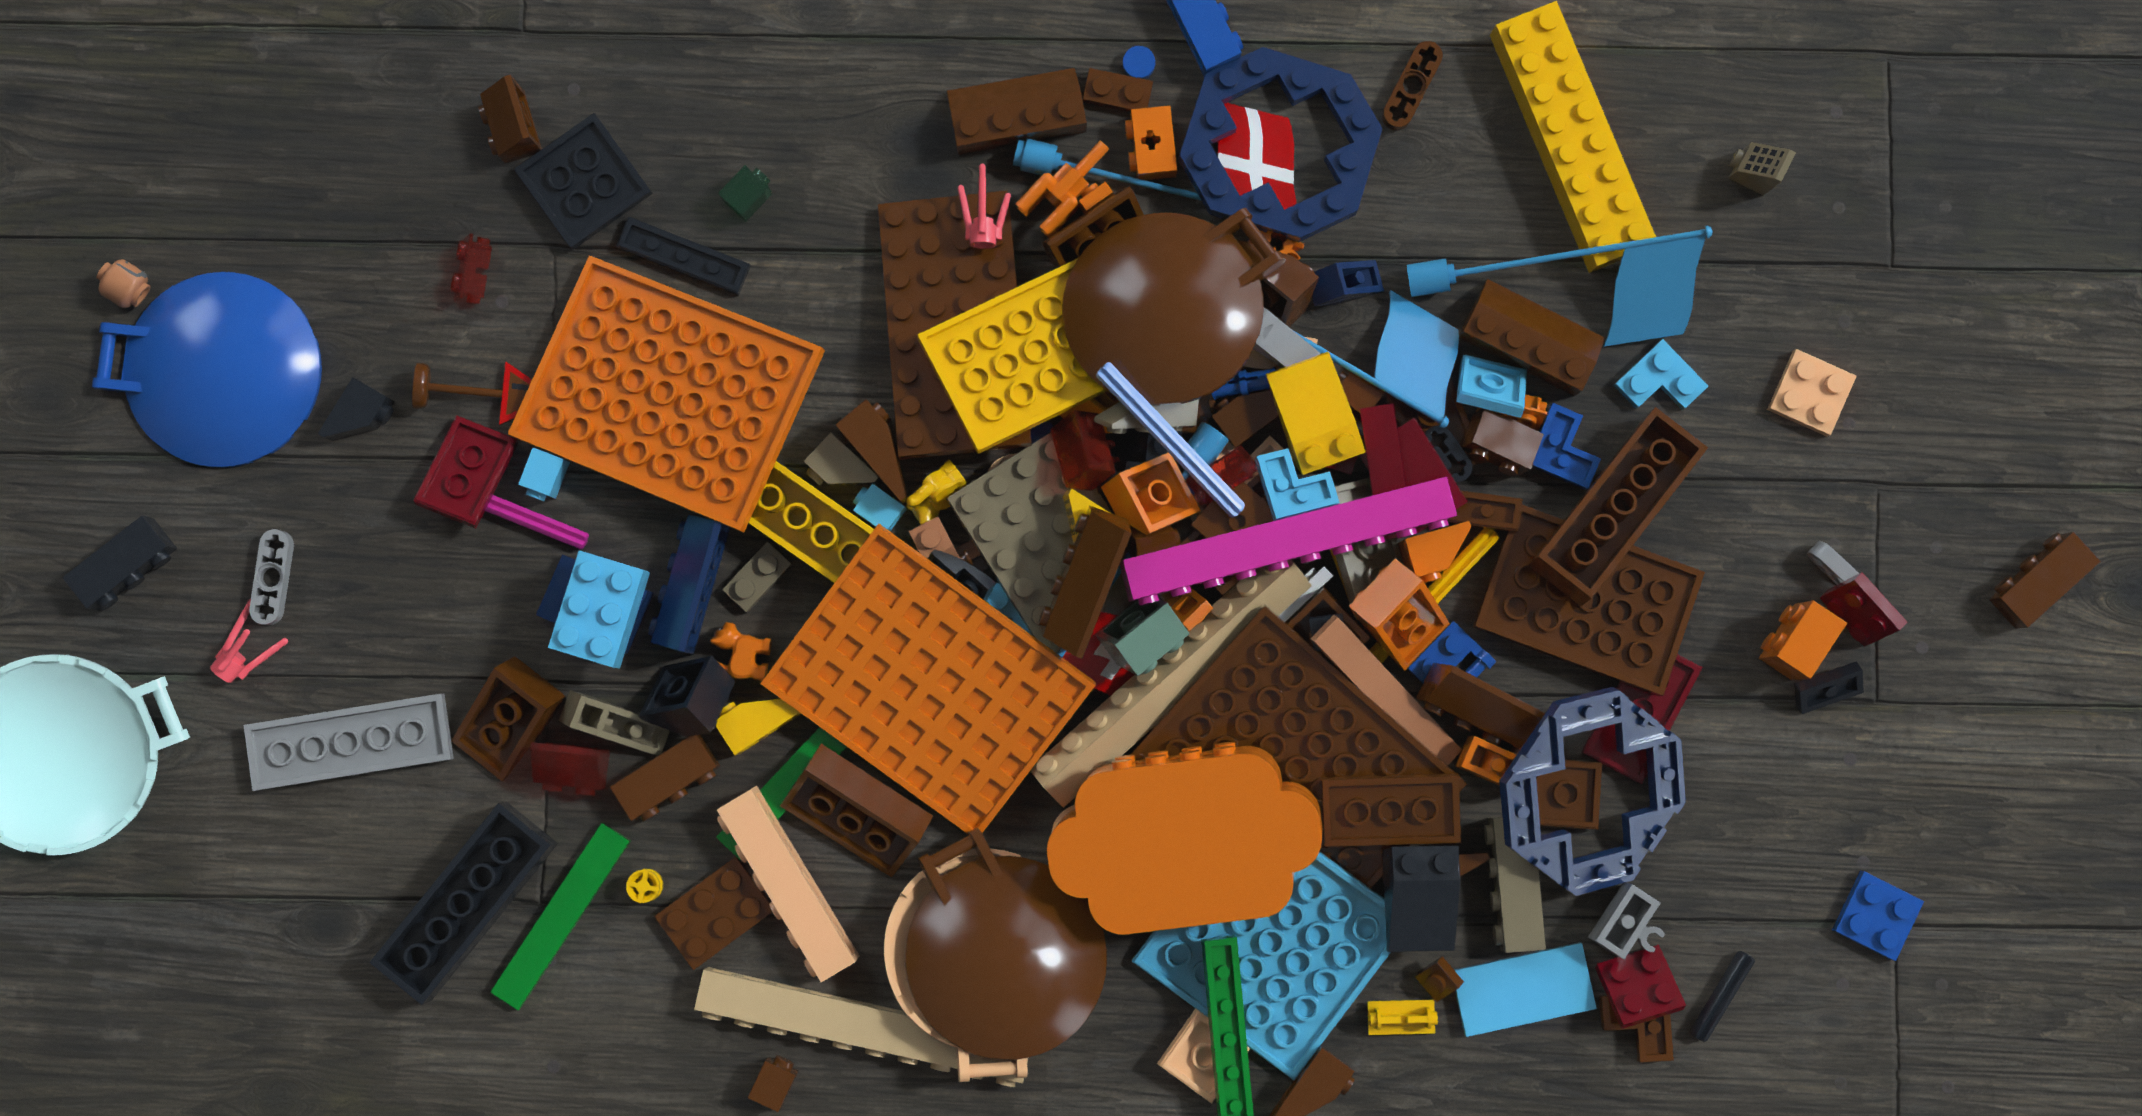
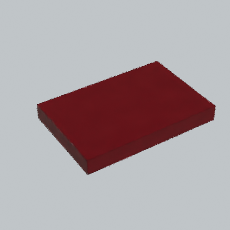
M456 415L413 500L414 504L476 529L518 446V440Z
M1416 418L1397 428L1406 487L1447 477L1455 508L1458 509L1466 504L1468 500ZM1365 449V453L1360 454L1359 456L1362 459L1365 466L1367 467V469L1369 470L1367 454ZM1428 525L1416 527L1417 533L1427 528Z

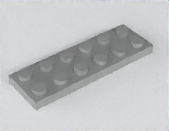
M435 694L243 725L252 791L454 759L445 694Z

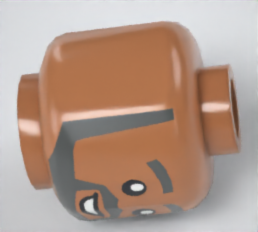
M119 259L113 264L105 263L96 277L100 280L99 293L122 308H128L132 305L134 307L139 306L150 290V285L147 284L148 275L124 259Z

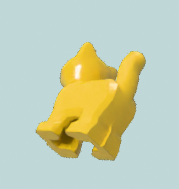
M951 460L946 461L938 470L927 475L923 480L922 486L907 497L906 508L913 512L920 525L938 517L940 510L950 507L946 498L967 485L965 478Z

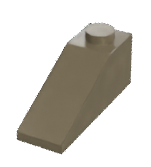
M573 690L569 691L559 721L568 727L657 756L662 754L670 732L664 728L642 721L638 717L639 713Z

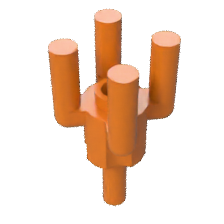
M1099 140L1074 168L1065 163L1054 176L1050 173H1044L1015 203L1018 207L1017 209L1027 217L1046 198L1056 209L1039 227L1050 238L1078 210L1077 198L1089 186V183L1083 177L1105 155L1109 148Z

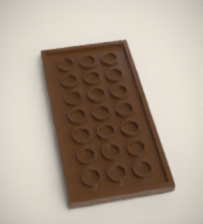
M1008 190L986 193V217L992 218L995 225L1004 195L1008 193ZM978 193L966 195L972 224L973 219L978 217ZM959 196L878 204L898 457L900 460L977 452L918 341L917 334L1017 287L1010 203L1002 228V240L996 241V246L989 249L973 248L970 246V240H965L966 228ZM1029 429L986 451L1032 446L1031 430Z

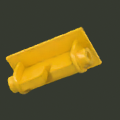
M1434 999L1367 1001L1368 1035L1435 1034L1438 1016L1434 1007Z

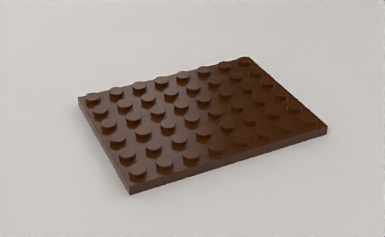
M1266 605L1257 612L1131 753V755H1135L1137 760L1148 757V753L1168 751L1169 756L1179 755L1182 752L1181 749L1201 746L1202 751H1209L1215 748V744L1235 742V747L1254 746L1265 750L1277 762L1281 771L1282 782L1298 783L1310 790L1317 799L1323 828L1320 852L1369 888L1383 876L1382 850L1390 847H1409L1411 844L1325 847L1322 778L1455 773ZM1459 776L1460 792L1467 783Z

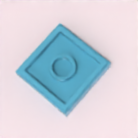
M1463 355L1460 362L1456 402L1521 418L1525 407L1527 370Z

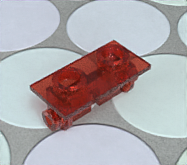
M470 233L464 238V241H459L456 251V260H460L459 273L454 272L450 291L455 293V302L463 299V296H467L466 302L472 304H480V299H484L487 275L477 274L475 271L476 268L489 269L493 248L490 246V239L477 237V241L472 242L474 234Z
M1242 445L1209 465L1226 484L1229 483L1232 489L1249 478H1253V473L1257 471L1255 461ZM1192 477L1185 480L1188 486L1196 493L1194 497L1200 506L1205 503L1209 505L1214 501Z

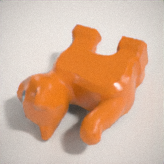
M725 622L722 627L715 631L714 637L710 639V642L720 649L733 650L728 665L718 662L732 678L739 680L753 678L754 680L763 681L767 675L769 663L758 665L756 659L757 655L760 654L770 655L771 638L758 639L751 635L741 634L737 630L736 625L731 622Z

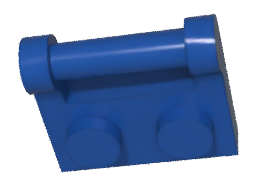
M1451 621L1450 625L1407 670L1423 684L1433 662L1456 667L1470 652L1476 660L1465 672L1477 678L1486 668L1490 669L1496 661L1458 624Z

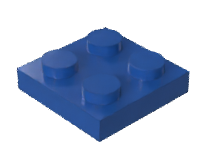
M1860 871L1832 931L1890 960L1896 961L1924 901L1865 871Z

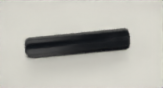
M1743 951L1737 952L1690 1029L1692 1036L1702 1042L1708 1041L1754 965L1755 959Z

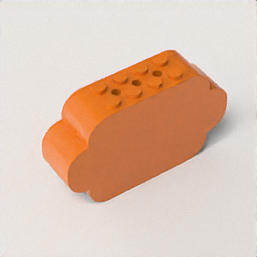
M1235 742L1215 744V748L1209 751H1202L1201 746L1187 747L1181 749L1182 752L1179 755L1171 756L1168 755V751H1156L1148 753V757L1140 760H1135V755L1115 757V761L1098 767L1086 778L1077 792L1075 809L1067 813L1051 833L1047 844L1050 874L1055 884L1066 894L1077 898H1088L1089 909L1095 921L1105 930L1115 934L1125 935L1269 917L1281 911L1289 902L1293 891L1295 872L1301 871L1312 864L1320 852L1323 828L1317 799L1310 790L1298 783L1282 782L1280 768L1268 752L1254 746L1235 747Z

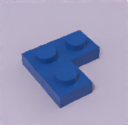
M1552 403L1539 430L1544 435L1532 467L1587 490L1590 487L1601 458L1571 446L1583 415Z

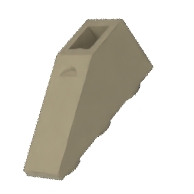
M1199 399L1184 404L1178 402L1152 406L1175 431H1182L1183 426H1196ZM1121 402L1116 403L1094 417V422L1107 427V432L1124 434L1127 433L1128 428H1135L1136 431L1150 433Z

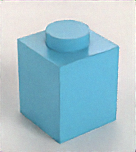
M532 448L518 485L527 488L525 495L545 501L546 496L556 499L570 462Z
M873 483L869 489L863 487L853 500V503L856 504L853 511L874 527L879 523L890 532L907 510L904 505Z

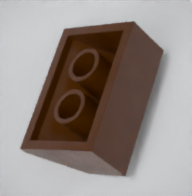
M1130 186L1124 187L1042 242V245L1055 268H1058L1079 258L1083 251L1109 228L1127 219L1144 214Z

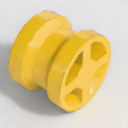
M653 869L638 870L628 878L626 890L633 901L647 903L661 895L663 880L661 875Z

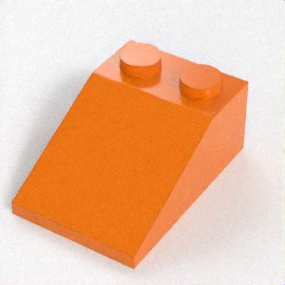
M1396 558L1388 566L1383 567L1376 579L1365 590L1360 591L1349 605L1358 621L1404 671L1450 625L1424 581Z

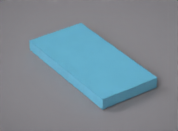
M1581 942L1454 969L1464 981L1460 988L1455 991L1466 1037L1597 1009Z

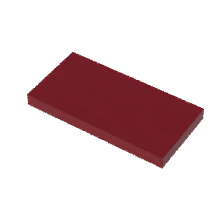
M1677 654L1663 696H1656L1619 681L1615 689L1629 697V700L1644 709L1659 721V724L1670 731L1703 667ZM1615 724L1593 729L1581 753L1638 784H1642L1648 774L1646 749L1622 754L1616 748Z

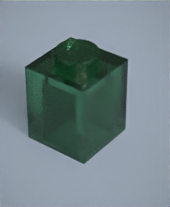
M744 165L718 194L733 211L747 222L773 193L768 186L771 181L758 168H755L752 172Z

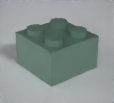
M1159 599L1157 602L1139 606L1138 600L1135 601L1095 635L1118 666L1139 676L1140 674L1143 675L1152 671L1158 664L1157 660L1163 655L1179 649L1184 643L1183 639L1190 633L1169 604Z

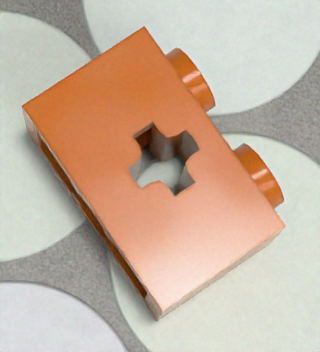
M1160 106L1131 109V120H1125L1127 140L1133 139L1134 152H1128L1130 172H1136L1137 179L1141 180L1176 177L1177 162L1171 107ZM1146 138H1152L1153 143H1155L1154 150H1149Z

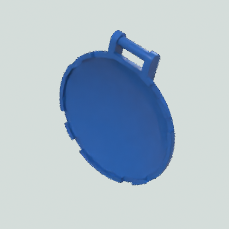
M215 272L197 275L183 280L161 293L145 309L135 326L106 322L100 323L99 333H102L97 377L93 378L92 388L126 392L130 409L143 431L162 449L184 461L201 466L219 468L237 467L253 463L254 460L260 459L269 453L273 454L294 437L293 434L303 421L308 419L315 405L322 373L318 340L315 338L308 318L302 309L280 289L259 278L235 272ZM116 336L127 337L121 380L111 379Z

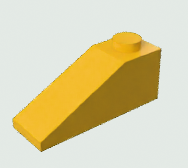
M782 699L741 703L738 706L732 702L723 707L717 719L716 728L733 754L739 755L801 713Z

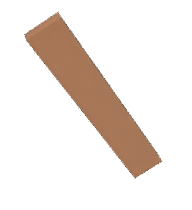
M1333 615L1312 636L1311 640L1354 685L1388 712L1446 765H1449L1462 751L1453 739L1337 616Z

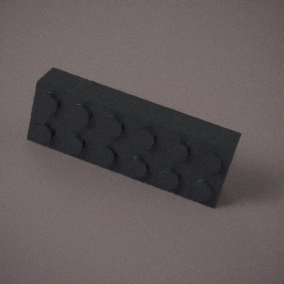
M508 802L498 803L369 963L421 1005L432 1001L558 843Z

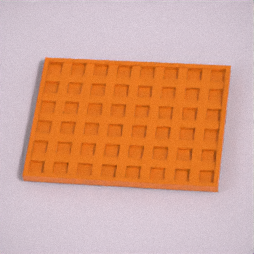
M878 523L763 679L761 685L968 834L969 831L977 827L981 833L984 832L1095 687L1096 682Z

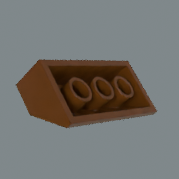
M1075 68L947 90L959 155L1017 145L1018 140L1027 141V138L1040 141L1085 133L1087 130L1082 94Z
M1489 279L1485 281L1459 333V339L1517 368L1525 369L1527 373L1573 396L1583 391L1597 363L1605 338Z
M1090 505L1087 513L1081 512L1078 517L1074 532L1079 534L1075 544H1068L1062 563L1067 565L1062 576L1056 575L1050 594L1054 595L1050 607L1044 606L1038 625L1042 626V636L1081 659L1132 533L1127 519Z
M1434 662L1416 697L1425 703L1423 708L1439 717L1446 713L1454 717L1452 722L1454 725L1469 732L1473 727L1483 732L1481 736L1483 740L1499 746L1502 742L1510 746V752L1516 755L1545 714L1539 709L1453 665Z
M820 744L780 805L890 877H893L917 846L933 818V815L903 797L823 744Z

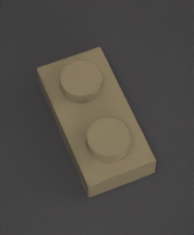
M766 542L722 590L748 613L793 564L769 542Z

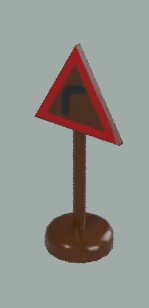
M505 362L503 390L430 383V367L424 363H416L413 379L412 406L416 409L425 408L428 404L430 391L502 398L500 426L515 418L532 379L508 362Z

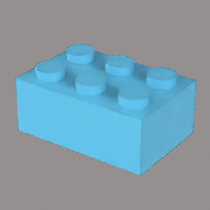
M579 550L548 648L620 669L650 572Z

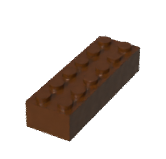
M1654 407L1640 422L1534 557L1529 566L1582 607L1596 594L1708 447L1658 408Z

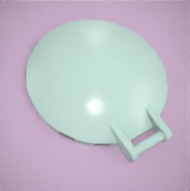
M58 654L27 657L0 667V843L22 852L28 851L46 855L71 854L90 849L105 842L134 819L145 804L154 784L158 765V750L190 738L187 728H182L166 690L168 683L165 676L131 688L121 677L106 667L84 658ZM150 692L153 693L170 735L159 738L142 695Z

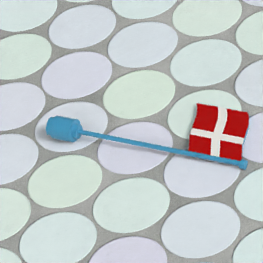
M1225 103L1224 105L1236 124L1237 130L1236 133L1218 141L1217 157L1239 195L1241 196L1269 182L1284 210L1296 205L1294 190V138L1289 118ZM1028 138L1027 141L1018 140L1013 165L1020 167V171L1041 176L1044 173L1051 174L1052 172H1057L1065 163H1068L1073 168L1077 164L1061 160L1062 153L1057 152V145ZM1091 168L1088 172L1089 174L1201 201L1199 195L1195 192L1096 168Z

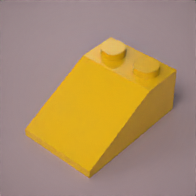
M1329 352L1265 374L1294 464L1302 475L1365 453L1355 418Z

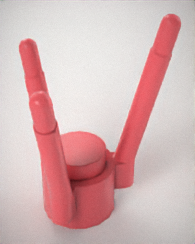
M982 163L979 165L978 217L973 219V224L963 185L958 186V193L966 228L965 240H970V246L973 248L989 249L996 246V241L1002 240V228L1011 194L1006 193L1004 195L996 225L993 224V219L986 217V166Z
M251 599L242 610L223 647L215 656L216 660L210 666L211 671L228 683H232L236 677L244 680L251 670L288 643V639L283 638L247 665L243 664L246 658L238 651L249 636L250 631L245 629L235 643L234 641L250 614Z

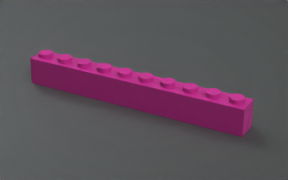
M1443 477L1122 560L1119 565L1129 602L1138 600L1139 606L1159 601L1158 594L1171 591L1172 597L1191 593L1190 586L1203 583L1204 588L1207 589L1224 584L1223 578L1236 575L1237 580L1256 576L1255 569L1268 566L1269 572L1289 567V560L1300 558L1303 564L1321 559L1320 552L1332 550L1333 555L1352 551V544L1364 541L1365 546L1369 547L1385 542V535L1396 533L1399 539L1417 534L1416 527L1428 525L1430 531L1449 526L1447 519L1457 516L1448 479Z

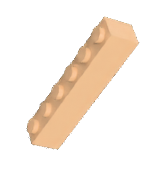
M757 785L717 809L720 815L717 817L721 828L726 834L731 833L737 843L735 850L739 858L744 863L748 861L754 871L752 878L760 891H766L771 899L769 903L771 911L778 920L783 919L789 929L786 932L788 939L796 949L800 947L806 957L804 964L812 977L817 976L820 982H823L855 963L860 955Z

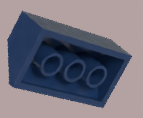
M688 515L686 521H681L676 539L680 540L677 553L672 552L667 566V571L671 572L668 585H662L658 596V603L662 604L659 616L652 618L648 634L652 636L651 643L685 653H695L730 527L715 520Z

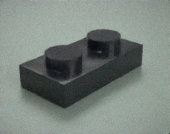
M1856 661L1813 676L1811 679H1804L1794 683L1796 707L1801 714H1805L1864 693L1862 668Z

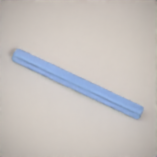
M1111 363L1104 364L1097 371L1096 377L1230 517L1234 518L1240 514L1245 507L1244 502Z

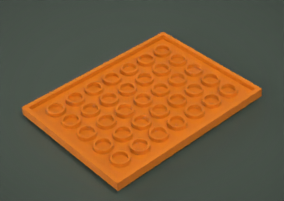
M589 255L508 431V435L744 533L825 350L818 345Z

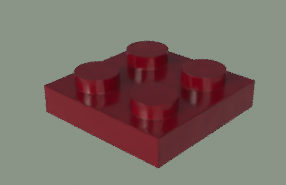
M1863 572L1828 589L1820 597L1830 612L1847 622L1845 627L1849 630L1850 635L1864 647L1900 631L1908 623Z
M1659 945L1653 946L1655 948L1654 952L1643 949L1628 954L1625 959L1613 958L1597 963L1595 967L1621 1029L1682 1011L1686 1007Z

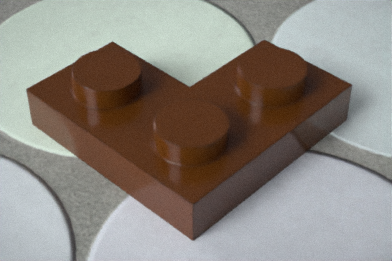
M1599 995L1602 1030H1623L1618 1023L1607 995ZM1670 1014L1624 1028L1635 1029L1637 1061H1674Z

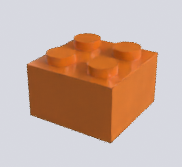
M1814 600L1796 603L1793 606L1789 605L1779 618V622L1782 624L1776 633L1771 632L1763 641L1761 649L1764 651L1759 659L1790 680L1811 679L1847 625V622Z

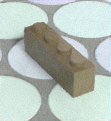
M1488 817L1489 825H1484V839L1486 845H1491L1492 858L1487 860V872L1489 878H1494L1495 891L1490 892L1492 912H1497L1498 925H1493L1495 945H1500V950L1505 953L1546 950L1539 869L1505 845L1503 817Z

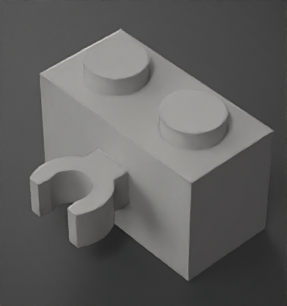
M1625 882L1615 894L1588 938L1621 959L1626 958L1637 939L1641 948L1654 952L1655 948L1647 942L1648 935L1655 933L1663 938L1665 933L1658 927L1646 925L1659 907L1660 902L1635 885Z

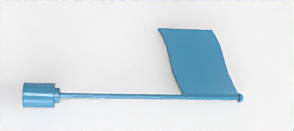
M1705 226V229L1459 270L1454 269V264L1447 265L1446 258L1408 264L1407 272L1411 297L1451 291L1450 284L1456 283L1457 276L1624 249L1615 279L1612 321L1603 347L1681 335L1688 325L1692 312L1696 268L1705 238H1710L1713 231L1711 227Z
M1390 290L1389 313L1377 348L1374 377L1297 333L1321 354L1329 352L1333 362L1439 423V428L1448 426L1449 419L1447 416L1444 418L1446 393L1459 345V330Z

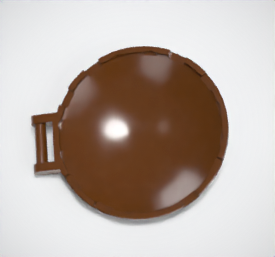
M1247 208L1240 209L1217 226L1203 219L1180 213L1165 212L1140 215L1109 228L1083 251L1072 268L1066 283L1062 304V319L1069 347L1080 367L1093 381L1110 392L1096 377L1097 371L1109 362L1151 406H1160V404L1178 402L1184 404L1205 397L1225 385L1242 369L1251 356L1250 353L1256 344L1257 338L1260 336L1264 307L1260 281L1280 268L1286 261L1282 253L1274 250L1251 220L1253 216ZM1240 228L1264 258L1257 265H1255L1232 235Z
M977 827L968 832L969 836L930 856L926 853L918 858V862L932 889L919 905L909 927L906 940L905 962L907 980L914 1001L923 1017L944 1039H947L965 1052L988 1059L1018 1060L1030 1058L1045 1053L1065 1042L1077 1032L1092 1013L1099 1000L1106 976L1107 949L1102 927L1095 921L1090 912L1088 898H1077L1063 892L1053 881L1049 866L1024 857H994L983 834ZM975 848L979 855L978 858L940 877L936 867Z

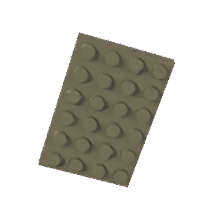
M1059 428L946 498L1032 636L1056 653L1059 652L1061 647L1042 636V626L1038 625L1044 606L1050 607L1054 595L1050 594L1056 575L1062 576L1067 565L1062 563L1068 544H1075L1071 534L1063 495L1067 490L1074 489L1112 513L1101 494H1098L1096 486ZM1127 543L1126 549H1125V551H1124V554H1123V556H1122V559L1124 558V556H1125V555L1127 554V552L1129 551V545H1128V543ZM1122 573L1110 588L1102 607V612L1119 615L1135 602H1129Z

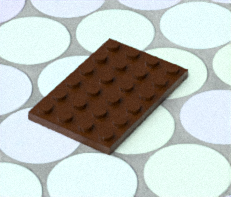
M1522 505L1518 533L1506 531L1473 628L1656 696H1663L1705 572L1633 545L1592 599L1581 607L1529 566L1564 520Z

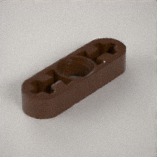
M1421 42L1413 51L1382 112L1383 123L1389 129L1399 131L1406 128L1414 116L1443 58L1442 50L1435 42ZM1428 50L1433 53L1431 58L1435 62L1429 61L1422 73L1417 70L1422 61V56L1419 53L1425 54ZM1416 78L1421 83V91L1417 94L1407 93L1403 87L1404 80ZM1403 99L1407 101L1402 112L1406 119L1400 118L1396 122L1392 120L1393 113L1389 110L1395 111Z

